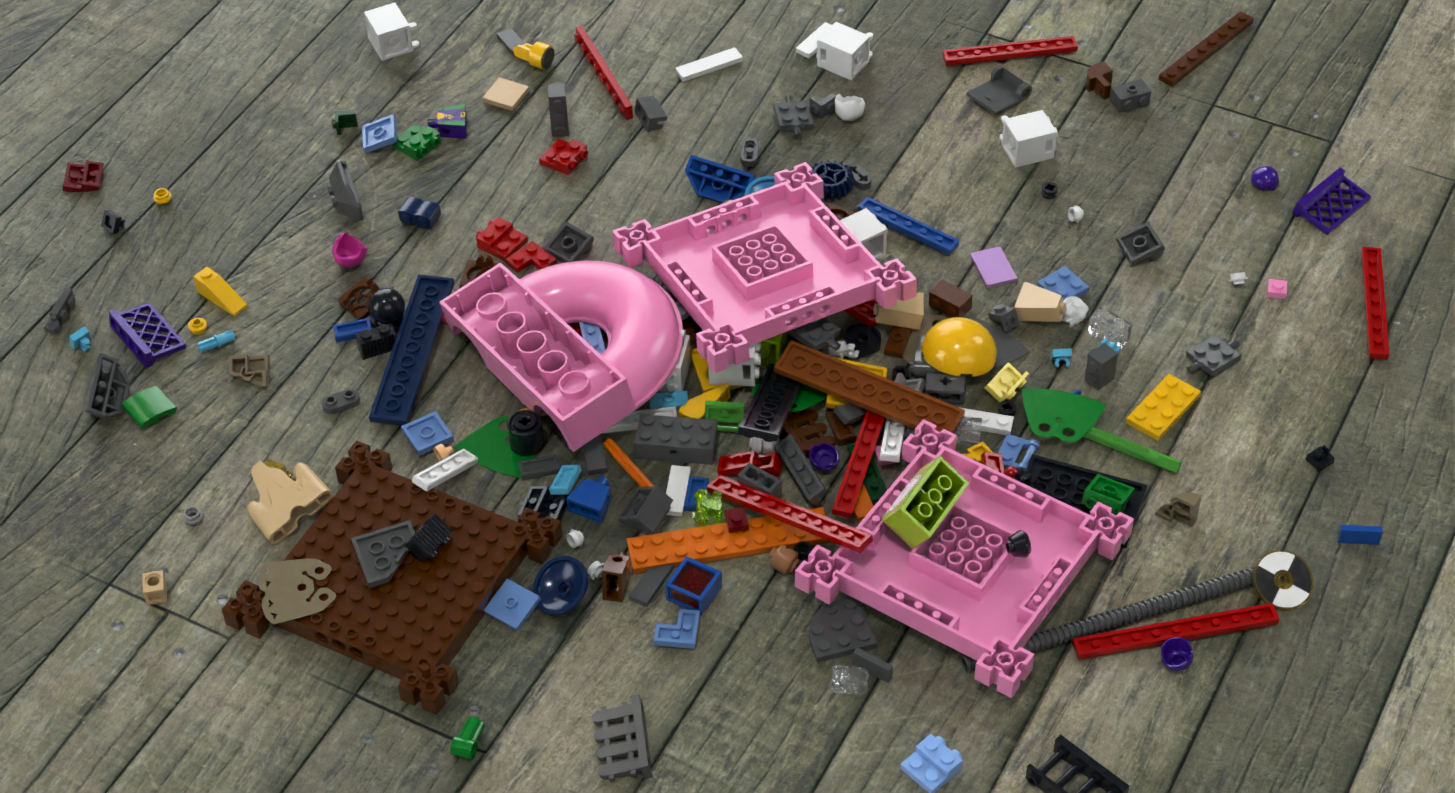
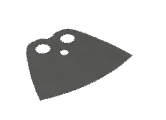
M965 314L963 318L972 319L980 323L992 335L997 348V358L991 370L1008 362L1010 363L1030 352L1019 341L996 326Z

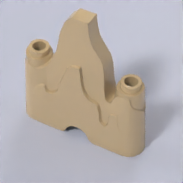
M260 460L252 467L251 471L260 494V501L250 502L247 506V512L270 544L276 545L298 528V521L302 516H313L327 505L333 498V492L306 464L298 463L295 465L294 475L297 479L293 481L282 470L268 467Z

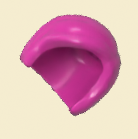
M345 232L337 237L332 247V255L335 262L344 268H353L360 265L367 254V247L357 238Z

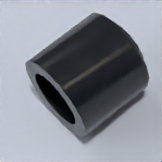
M521 410L512 414L507 423L511 450L520 456L535 455L544 446L543 423L540 415L531 410Z

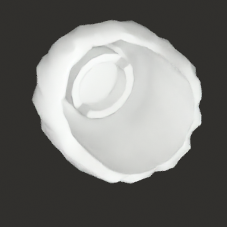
M841 94L836 95L835 112L837 116L844 121H853L862 116L865 108L863 98L858 96L842 97Z

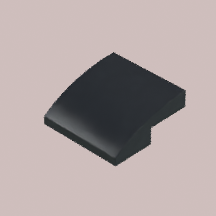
M530 486L517 516L519 518L524 509L529 508L539 512L541 519L549 516L561 521L567 507V497L570 494L551 495L548 486Z

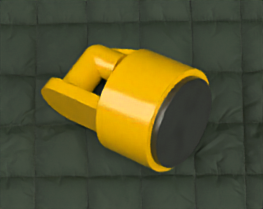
M539 41L534 45L528 43L522 46L517 45L513 49L516 57L529 61L531 66L546 70L551 66L555 54L552 46Z

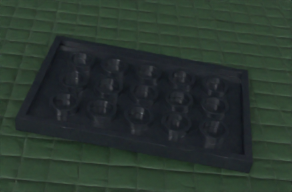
M1032 454L1025 471L1037 477V484L1033 487L1034 489L1089 515L1092 509L1087 508L1081 502L1085 489L1097 474L1134 487V493L1127 502L1123 514L1134 518L1133 528L1147 490L1146 484ZM1130 537L1128 538V540L1125 542L1124 545L1121 544V547H1122V548H1126V549H1127V546H1128Z

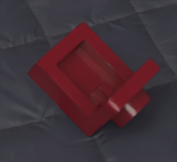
M744 507L725 510V523H727L729 533L749 530Z

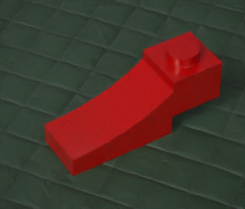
M753 450L719 458L717 473L721 476L738 475L748 463H751L775 477H780L782 460L776 452L758 455Z

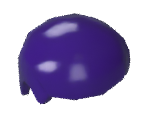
M1263 166L1252 172L1251 183L1262 191L1266 188L1274 191L1279 186V176L1274 168Z
M825 442L819 445L814 444L809 451L810 463L819 472L831 471L839 463V452L833 445Z
M1173 637L1165 641L1161 646V658L1164 666L1171 671L1187 669L1193 662L1191 644L1181 637Z

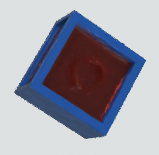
M686 556L665 585L666 600L688 610H700V615H703L722 588V572Z

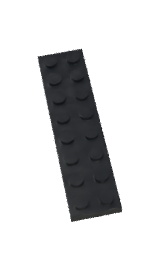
M770 363L739 425L738 434H742L747 438H760L766 442H777L803 384L775 373L774 366L776 364Z

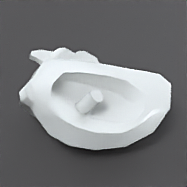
M1070 296L1063 301L1066 303L1067 310L1066 314H1063L1061 321L1070 323V327H1073L1086 318L1089 308L1080 298Z

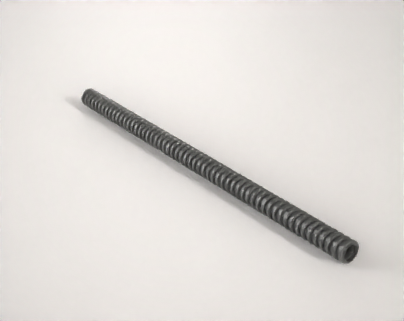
M1253 566L1246 570H1240V572H1234V574L1230 573L1223 577H1217V579H1211V581L1207 580L1205 583L1201 582L1194 584V586H1188V588L1184 587L1182 590L1171 591L1158 597L1155 596L1153 599L1148 598L1147 601L1142 600L1141 603L1136 602L1129 606L1125 605L1123 608L1119 607L1118 609H1112V611H1106V613L1102 612L1100 615H1094V617L1089 616L1088 619L1083 618L1082 621L1077 620L1076 622H1070V624L1066 623L1064 626L1060 625L1058 628L1053 627L1052 630L1047 629L1046 632H1037L1031 636L1023 648L1036 653L1038 649L1042 651L1044 648L1049 649L1050 646L1055 647L1056 644L1061 645L1062 642L1065 644L1068 643V640L1071 642L1073 638L1089 636L1092 633L1097 634L1110 628L1114 629L1116 626L1120 627L1121 625H1127V623H1133V621L1137 622L1139 619L1143 620L1145 617L1150 618L1151 615L1156 616L1169 610L1172 611L1192 603L1195 604L1198 601L1202 602L1209 598H1215V596H1221V594L1225 595L1227 592L1231 593L1232 591H1238V589H1244V587H1250V585L1254 586L1257 584V567ZM1279 570L1275 573L1274 579L1290 575V572ZM962 655L961 661L964 670L967 673H970L972 670L975 671L977 661Z

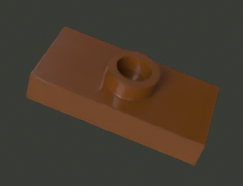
M893 325L884 349V355L903 358L912 328Z
M833 411L826 412V419L838 445L856 441V434L851 423L845 425Z

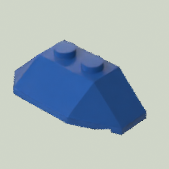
M694 155L690 156L685 169V173L698 196L720 203L729 199L735 200L743 197L748 185L756 176Z

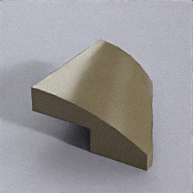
M268 354L228 356L229 375L263 388H268L270 357Z
M1191 492L1180 493L1155 512V515L1169 522L1177 518L1193 526L1197 521L1202 495Z

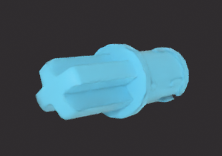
M229 330L219 335L214 334L213 337L198 342L197 346L200 352H204L216 347L219 349L222 345L234 342L236 339L233 331Z

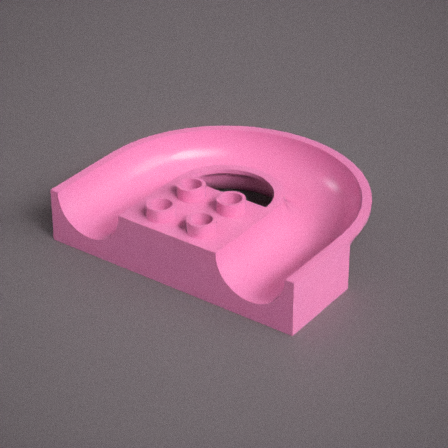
M584 260L560 263L534 271L520 279L500 262L439 302L451 333L456 336L463 331L480 353L486 367L531 411L539 413L544 410L555 422L573 452L638 409L656 394L672 374L683 346V336H680L681 330H683V323L680 312L671 296L659 284L640 272L611 262ZM587 322L597 325L608 336L607 349L602 354L598 353L568 323Z

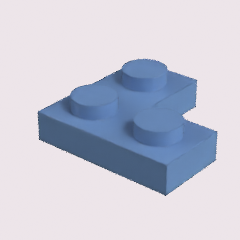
M679 609L677 625L656 624L654 645L695 649L700 610Z

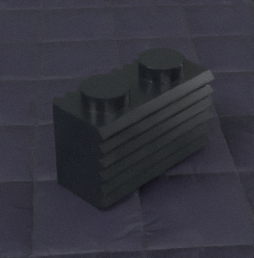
M391 323L382 324L379 327L363 330L355 334L357 348L363 360L391 352L396 340V333Z
M435 513L428 518L404 545L419 561L422 562L427 558L431 560L438 553V550H436L438 546H444L451 539L448 535L453 530Z

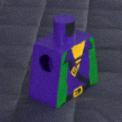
M465 104L438 108L437 117L427 119L429 127L438 128L440 137L467 138Z

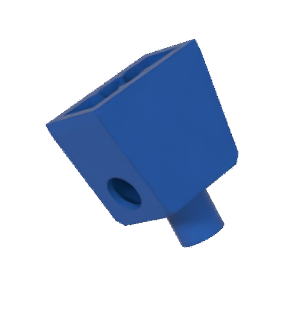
M600 476L597 481L584 479L567 497L568 512L602 523L611 502V488L608 486L609 480L603 476Z

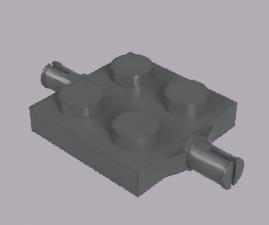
M786 95L784 98L786 103H774L773 106L779 131H793L795 138L798 139L799 137L800 139L802 138V130L813 129L814 126L808 102H793L791 95H789V98Z
M825 318L787 331V334L817 351L825 346H830L835 351L841 347V344L834 340L835 337L840 335L841 328Z
M1214 335L1187 350L1186 357L1193 361L1192 365L1187 366L1188 373L1192 374L1200 369L1214 376L1241 360V354L1234 349L1240 346L1239 340L1235 339L1230 343H1225Z

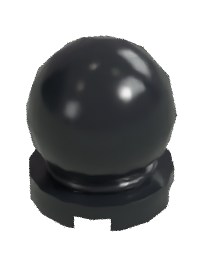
M389 287L378 289L369 298L368 310L371 314V326L376 328L382 324L391 323L395 331L399 330L405 314V301L397 290Z

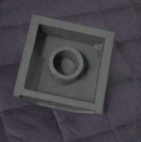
M565 221L545 245L544 250L562 263L576 261L582 254H587L592 250L594 238Z
M1149 222L1116 237L1122 252L1131 264L1146 258L1158 259L1165 250L1163 243Z

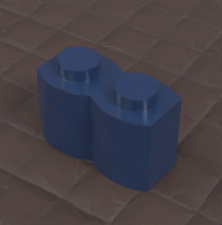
M408 197L399 209L398 214L400 221L404 224L432 229L440 217L441 211L440 206L434 202Z

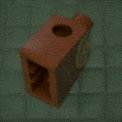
M611 553L602 569L603 600L623 603L630 578V557L626 553ZM615 579H617V582H616L617 585H614V584H613V581H614Z

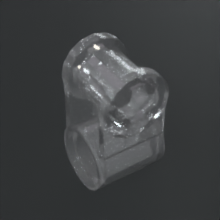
M835 665L831 668L832 679L828 684V688L832 692L863 695L869 691L870 682L867 669Z

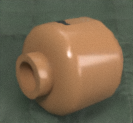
M784 544L779 546V548L774 547L769 554V558H771L770 566L784 575L789 572L792 574L800 562L798 553Z

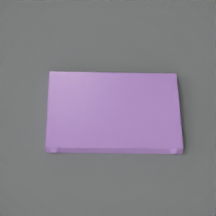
M1001 247L970 253V257L986 288L1017 281V276Z

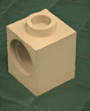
M163 570L142 573L143 594L146 604L168 602L167 582Z

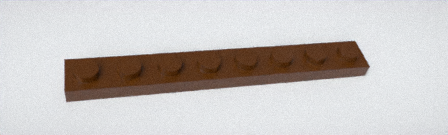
M1240 11L1160 73L1159 80L1173 87L1252 25L1254 18Z

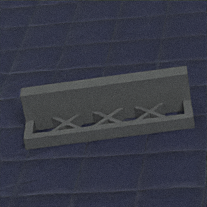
M789 434L777 443L775 447L808 501L816 508L823 507L819 498L828 491L795 438Z

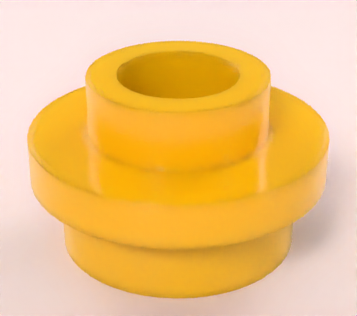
M159 188L154 192L153 199L157 204H166L171 200V193L165 188Z
M194 318L188 323V328L193 334L200 335L206 331L207 322L203 318Z

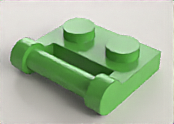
M706 401L705 419L717 420V422L738 423V425L717 423V431L738 432L739 425L744 417L745 403Z

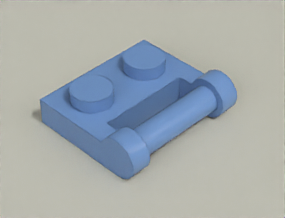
M1007 434L998 452L1002 454L1004 469L1013 466L1018 471L1020 468L1026 471L1032 454L1038 451L1040 443L1034 439L1029 441ZM1026 449L1027 452L1022 462L1017 464L1016 462L1022 450Z

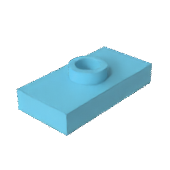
M687 391L656 393L649 399L650 409L676 406V410H679L682 405L688 402Z
M562 465L549 488L550 494H569L582 471L580 465Z

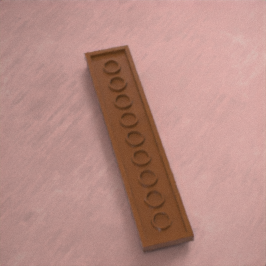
M792 340L774 366L775 373L913 429L924 419L937 425L936 430L939 432L945 429L955 433L965 415L964 409Z

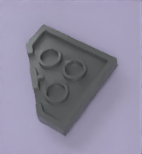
M410 520L351 538L369 588L388 583L410 550L404 544L415 534Z

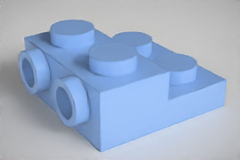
M930 734L916 746V751L900 764V769L928 793H935L962 770L963 760L961 754L956 749L951 751L946 747L942 737L937 736L935 738Z

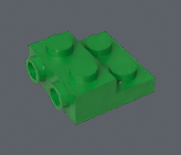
M414 124L397 137V142L393 143L392 147L418 161L441 144L440 133L428 125L423 128L418 124Z
M1097 474L1085 489L1081 504L1086 505L1089 509H1093L1096 503L1100 502L1111 507L1112 514L1117 515L1119 512H1124L1126 504L1132 497L1135 488Z

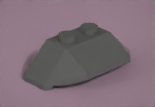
M338 161L329 176L330 185H327L329 195H333L331 196L333 207L337 206L340 214L361 221L363 220L362 209L346 161Z
M102 353L98 355L88 379L82 409L85 412L101 418L123 415L124 409L121 407V404L127 399L130 384L120 367L118 359Z

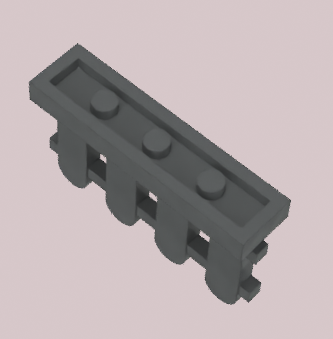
M639 694L631 696L632 704L622 702V706L606 709V706L600 707L601 711H597L592 715L594 724L603 726L602 729H598L594 733L596 742L605 743V746L598 748L596 751L597 758L600 761H607L606 765H602L598 769L599 776L602 779H609L612 782L615 781V777L631 774V777H635L637 772H642L644 779L653 777L644 706ZM624 720V724L609 727L608 723ZM626 738V742L611 745V741ZM625 756L629 758L628 760L613 763V759Z

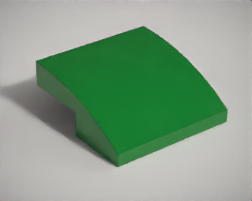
M157 386L138 392L121 404V407L141 428L158 424L159 417L175 414L177 409Z

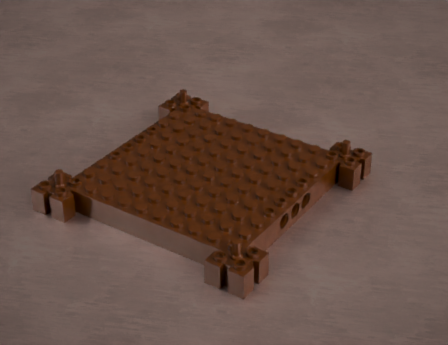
M356 440L348 450L349 457H343L335 467L338 483L343 484V486L283 560L309 558L329 564L332 570L323 580L313 578L306 571L302 572V575L312 579L314 584V592L306 601L310 602L318 589L323 587L335 592L336 598L323 611L272 625L401 679L398 684L400 699L414 706L419 701L423 710L437 715L446 703L444 694L451 696L459 684L457 670L450 667L449 664L485 615L483 610L505 580L512 577L527 554L528 559L543 565L550 555V546L555 547L562 537L561 521L549 516L541 519L539 512L525 508L519 516L518 522L436 489L432 488L426 492L414 484L411 479L390 472L392 470L390 453L377 448L371 451L369 445ZM435 513L453 530L448 535L451 539L444 546H438L436 549L438 553L431 560L427 558L421 562L409 551L388 583L372 588L368 587L351 538L409 520L416 533L428 518ZM317 567L315 569V573L321 574L324 572V569L322 567ZM245 580L236 591L237 598H230L222 608L223 617L226 625L237 630L244 626L247 634L260 639L269 628L268 623H270L262 609V600L266 594L259 589L258 585ZM300 584L297 589L303 591L306 589V585ZM321 594L319 599L325 601L328 599V595ZM271 613L275 619L277 614Z

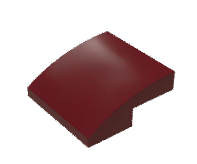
M86 160L85 165L68 162L63 191L90 192L99 190L104 163Z

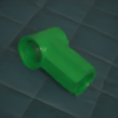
M472 716L467 718L459 736H455L451 743L450 754L472 760L476 754L477 742L485 728V723L478 717Z

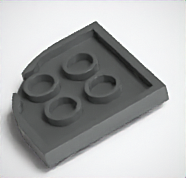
M853 597L832 601L830 605H824L815 613L811 620L809 642L817 663L853 654L857 647L864 651L877 648L876 639L861 602Z

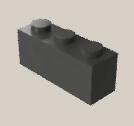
M565 83L547 84L552 137L569 136Z

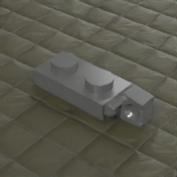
M66 287L49 313L50 318L44 326L45 332L56 334L59 331L61 322L65 321L69 309L75 305L76 299L73 289Z

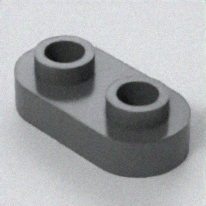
M754 138L744 139L741 144L740 162L746 167L755 166L758 162L759 142Z
M347 389L326 396L322 400L323 411L327 414H336L354 408L360 403L359 393L354 389Z

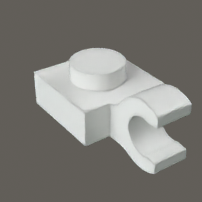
M836 341L841 344L840 349L837 351L830 346L828 349L829 356L843 359L844 356L855 359L859 354V350L854 351L855 344L847 345L845 341Z

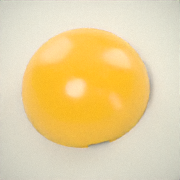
M952 317L936 323L926 333L921 346L924 359L929 365L943 373L960 376L961 374H972V377L983 375L994 367L997 358L996 344L990 332L980 323L963 317Z

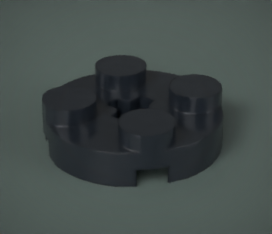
M855 324L846 330L844 341L847 345L855 344L854 351L859 350L857 358H862L880 350L881 333L874 326L870 328L866 327L865 324Z

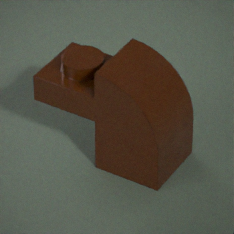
M1104 61L1094 64L1088 69L1086 80L1087 91L1095 90L1096 94L1103 100L1110 98L1113 70Z

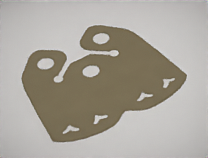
M309 558L264 563L259 572L258 582L260 589L266 594L262 600V609L267 620L272 624H278L312 615L327 608L335 600L336 593L329 588L323 587L318 589L310 602H307L306 599L314 592L313 580L306 575H302V572L306 571L313 578L323 580L331 572V566L320 560ZM317 567H322L324 569V572L321 574L315 573V569ZM265 580L271 582L269 583L268 587L266 586L267 583L265 582ZM300 584L306 585V589L303 591H299L297 587ZM321 594H327L328 599L322 601L319 599V596ZM271 613L277 614L275 619Z

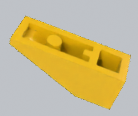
M205 267L193 276L197 292L235 317L248 307L247 303L231 286L210 268Z
M726 383L689 399L685 405L679 408L678 416L705 419L706 401L727 402L730 398V384Z

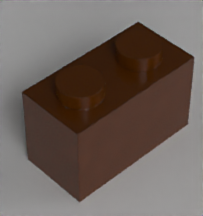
M941 280L929 292V306L950 317H963L972 308V294Z

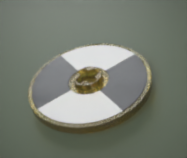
M1286 550L1268 552L1257 561L1253 569L1252 581L1257 595L1265 604L1273 603L1274 608L1277 610L1289 611L1297 609L1312 594L1314 585L1312 572L1308 564L1293 552ZM1282 576L1285 577V582H1286V583H1284V584L1281 583V579H1280V578H1281Z

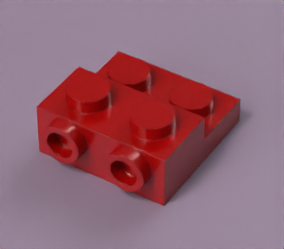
M558 138L539 158V164L569 176L587 158V145L574 139L566 142Z
M498 217L496 220H490L484 231H478L476 235L477 248L506 262V258L517 252L528 242V236L513 229L512 223Z

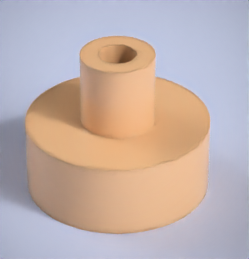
M439 444L433 448L439 462L454 453L452 446L445 448L443 444Z

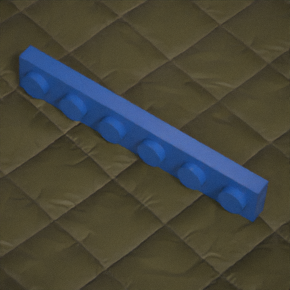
M866 197L858 206L857 212L867 208L882 224L949 256L959 246L958 239L872 198Z

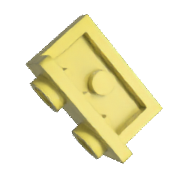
M1008 362L984 388L999 403L1005 399L1009 401L1017 393L1015 389H1020L1027 382L1025 378L1029 373L1026 371L1021 375Z

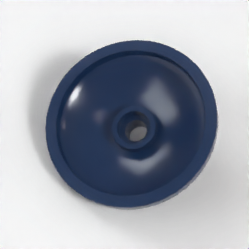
M559 556L548 561L538 572L533 585V593L541 598L537 606L550 615H562L573 610L579 605L588 588L587 570L583 563L571 556Z

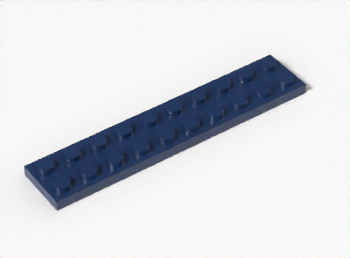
M418 274L369 415L370 422L402 426L409 422L444 317L439 302L451 295L455 284L454 278Z

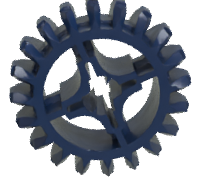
M828 160L827 162L821 161L820 164L815 163L814 167H811L813 174L817 173L823 180L824 200L831 199L833 201L834 198L839 200L840 197H846V194H850L854 186V176L848 165H843L842 162L836 163V160L833 162Z

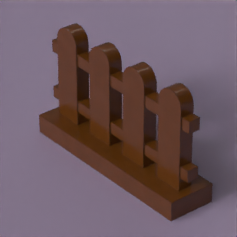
M804 409L799 411L800 413L789 415L779 436V439L783 440L791 434L805 456L809 455V451L814 444L819 445L823 442L833 446L836 444V439L833 436H824L827 426L824 423H815L818 418V413L815 410L807 411ZM804 424H808V425H809V426H805V427H801V428H798V427H797V426L804 425ZM813 437H817V438H818V439H814V440H810V441H807V440H806V439L813 438Z

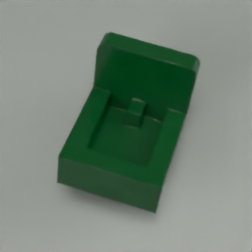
M356 109L335 111V118H332L333 129H336L337 135H341V128L358 127Z

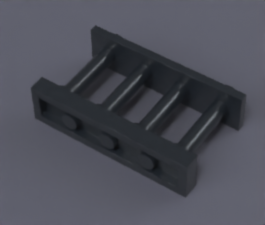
M1061 734L1055 739L1053 750L1055 754L1039 769L1029 764L1026 770L1028 782L1032 786L1038 787L1044 793H1068L1062 787L1078 772L1084 774L1089 779L1075 793H1088L1095 785L1101 787L1106 793H1128L1129 790L1127 783ZM1060 760H1065L1072 765L1056 782L1045 775Z

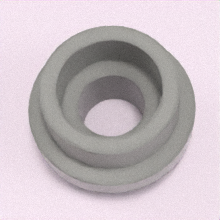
M189 506L184 510L183 521L188 525H195L202 520L203 513L198 507Z

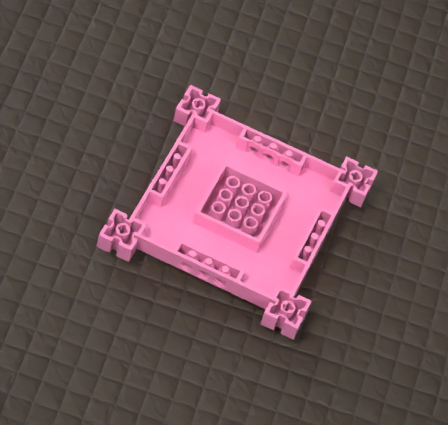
M806 162L793 166L792 171L785 169L774 173L775 185L702 212L654 229L644 219L632 223V228L627 229L624 226L612 231L614 249L620 256H623L626 264L630 268L637 265L641 266L643 259H645L703 330L696 333L697 351L704 360H708V365L715 373L729 368V363L738 365L750 360L749 346L874 298L885 309L897 304V299L906 301L917 296V279L910 271L905 272V266L898 259L884 263L883 267L820 200L824 198L823 180L817 173L813 174V169Z
M923 419L915 428V435L910 434L903 442L902 460L910 464L856 527L858 530L871 534L873 541L861 553L840 546L832 557L831 551L817 544L808 555V562L803 561L795 570L794 587L808 594L811 591H815V597L829 605L838 595V590L976 660L974 679L988 687L994 683L997 685L996 691L1012 698L1019 689L1021 680L1024 681L1033 669L1034 653L1024 649L1025 644L1096 548H1098V554L1110 560L1114 559L1120 551L1121 544L1124 545L1131 536L1134 518L1121 512L1114 515L1112 514L1111 507L1100 502L1096 503L1090 511V515L956 452L957 435L945 429L939 432L936 430L937 425ZM941 456L969 482V485L933 535L917 547L911 548L882 521V518L914 475L935 458ZM1018 530L1026 532L1030 539L1031 553L1027 558L1015 557L1008 553L1006 549L1008 537Z

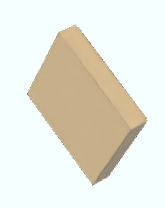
M499 77L482 97L483 102L513 111L529 92V86Z

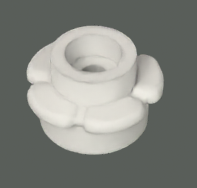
M1075 205L1068 210V218L1071 222L1079 223L1084 216L1080 206Z
M1245 272L1230 274L1231 279L1229 281L1233 282V285L1244 284V280L1248 279V277H1246Z
M572 529L566 535V539L572 548H580L583 545L584 536L580 531Z
M595 561L590 565L587 573L592 580L602 578L604 563L601 564L599 561Z

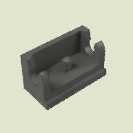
M647 96L636 99L634 112L646 131L651 132V130L663 128L662 124L657 125V123L667 120V115L654 96Z

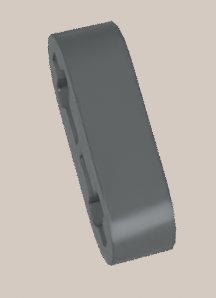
M848 164V168L852 170L854 176V186L859 190L871 188V176L857 164Z

